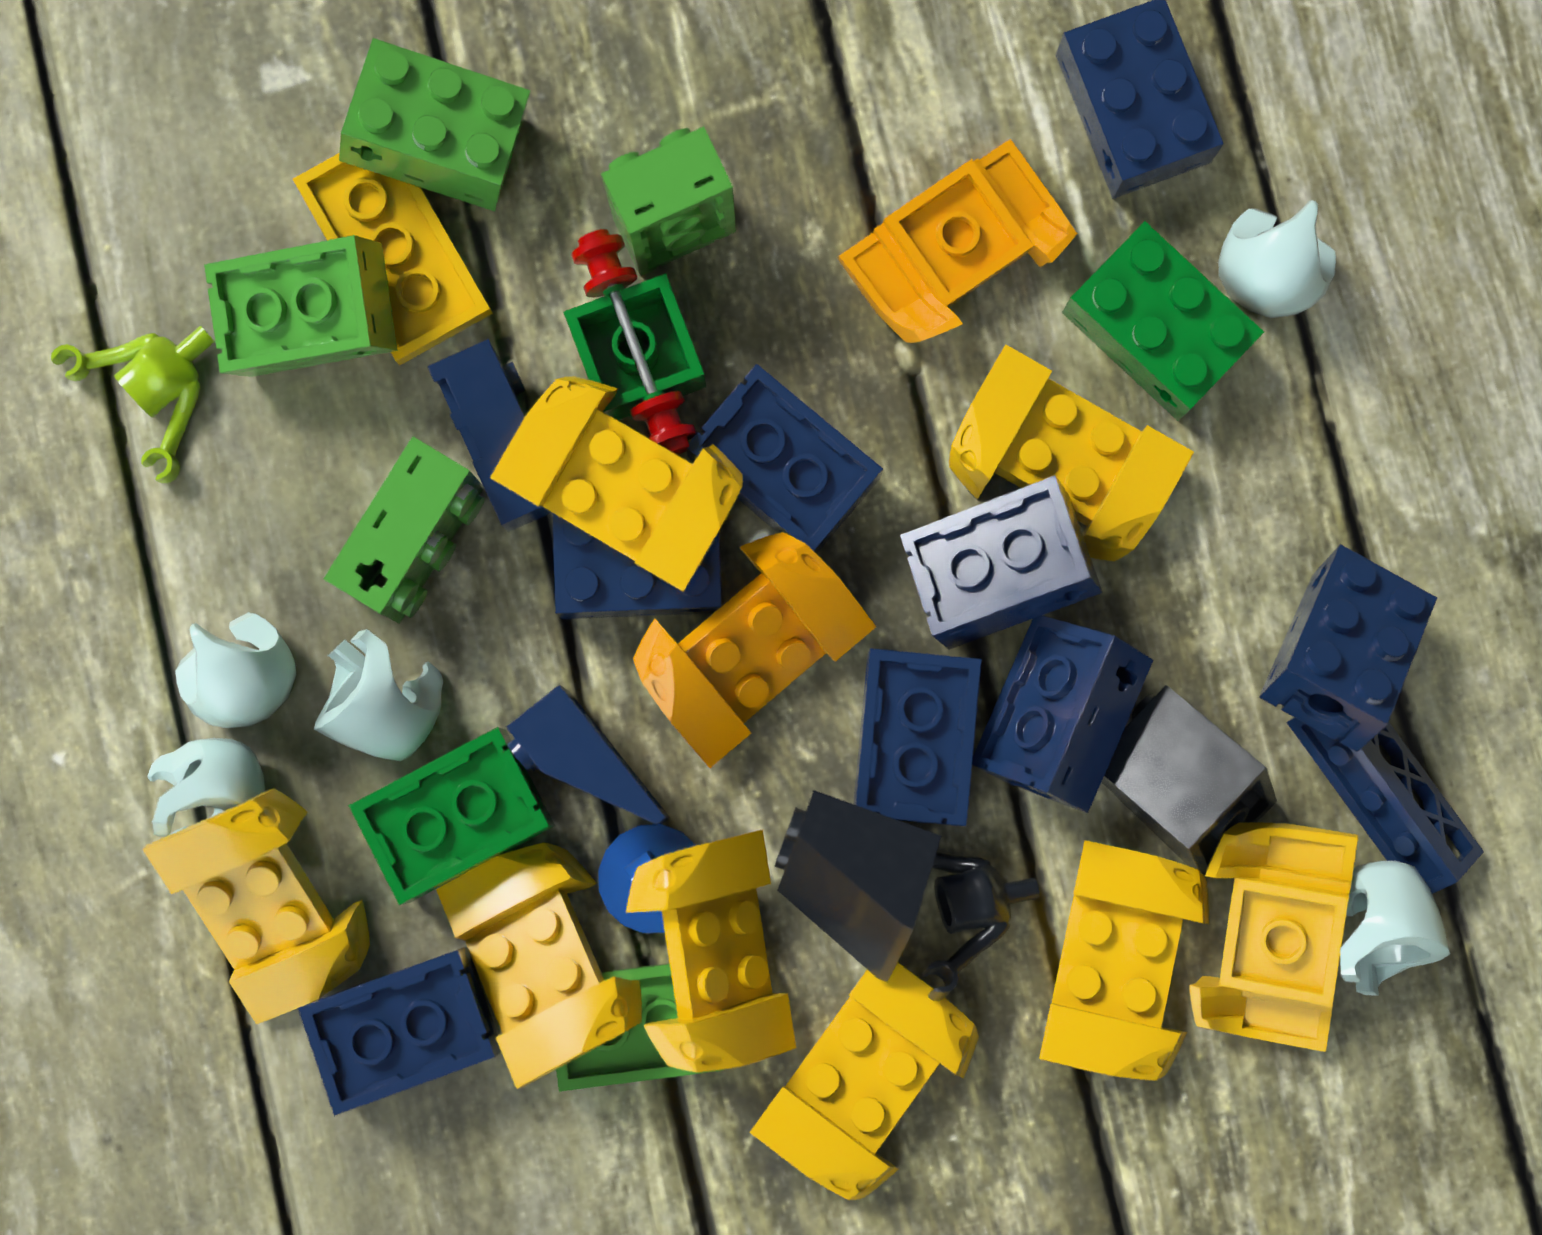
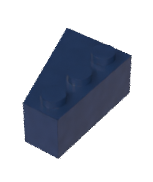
M489 339L427 366L434 382H437L451 411V419L456 429L462 435L473 460L474 468L505 530L510 532L552 513L542 506L533 504L490 478L526 416L517 396L525 392L526 389L514 363L510 362L503 365Z

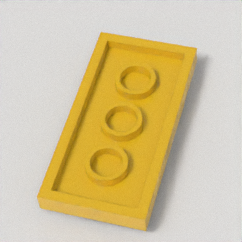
M339 153L292 179L327 240L355 235L382 243L398 350L391 352L399 366L493 314L420 187L339 161Z

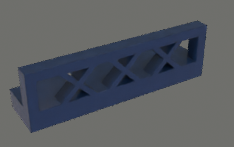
M1294 717L1286 722L1387 861L1406 863L1415 867L1432 894L1458 882L1484 853L1483 849L1390 722L1358 752L1341 744L1342 738L1338 737L1334 740ZM1379 745L1383 746L1390 756L1391 765L1387 763L1380 753ZM1412 789L1415 790L1423 801L1424 810L1414 800ZM1445 834L1448 835L1461 853L1458 858L1446 844Z

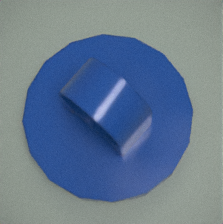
M662 824L639 825L620 834L605 850L598 870L599 893L608 912L623 926L641 933L665 932L662 911L626 913L629 893L638 866L663 855L697 845L682 831Z

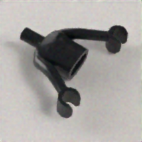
M936 853L932 868L954 874L937 877L934 882L937 906L947 932L953 934L971 929L984 930L969 939L947 961H934L922 973V976L937 975L944 982L945 987H938L928 994L931 1000H943L957 986L959 980L958 973L983 951L1002 938L1009 930V921L1011 919L1010 904L1039 898V885L1035 878L1003 883L997 869L991 866L990 861L986 859Z

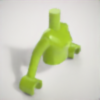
M200 325L178 345L166 337L149 333L123 345L87 354L68 344L55 348L51 354V361L55 365H61L70 357L76 356V365L65 374V377L71 381L85 379L90 369L132 360L113 376L151 418L171 401L179 397L160 448L149 449L143 454L141 464L144 467H150L159 459L166 458V469L158 474L155 479L159 483H170L178 477L180 463L175 454L194 410L200 390L199 375L192 361L215 342L208 332Z

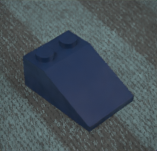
M561 685L556 686L506 726L514 737L507 745L527 770L531 768L533 771H536L539 768L543 773L654 824H663L670 818L571 692Z

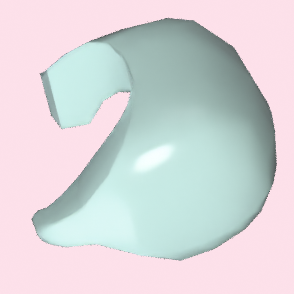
M1310 200L1291 219L1273 227L1277 219L1275 215L1255 208H1249L1232 224L1223 243L1218 261L1219 277L1231 299L1250 312L1270 318H1277L1303 312L1311 308L1326 294L1335 274L1336 257L1335 250L1317 238L1318 203L1316 201Z
M250 612L229 622V629L236 640L250 642L258 647L259 650L220 639L203 629L199 624H192L189 630L194 649L180 660L175 672L180 696L193 715L209 725L222 728L249 727L270 718L282 703L289 698L296 678L295 660L277 629L266 619Z
M368 629L362 630L350 642L364 652L366 657L346 640H343L328 655L334 660L336 670L330 696L315 722L314 730L338 743L379 758L402 761L410 757L419 748L436 722L441 709L442 675L430 662H425L422 666L423 673L415 680L406 681L401 693L394 681L387 644Z
M199 739L190 741L176 751L157 758L150 767L148 779L152 782L158 779L165 780L174 785V787L159 797L152 821L154 835L166 837L187 828L182 827L170 833L176 812L208 806L214 807L212 816H215L264 793V775L258 758L251 748L242 742L232 739Z
M1379 861L1354 867L1346 915L1353 916L1358 912L1367 911L1360 926L1340 948L1341 975L1345 982H1356V992L1364 995L1379 996L1378 987L1382 981L1410 967L1440 961L1450 955L1443 922L1428 885L1415 867L1397 861Z

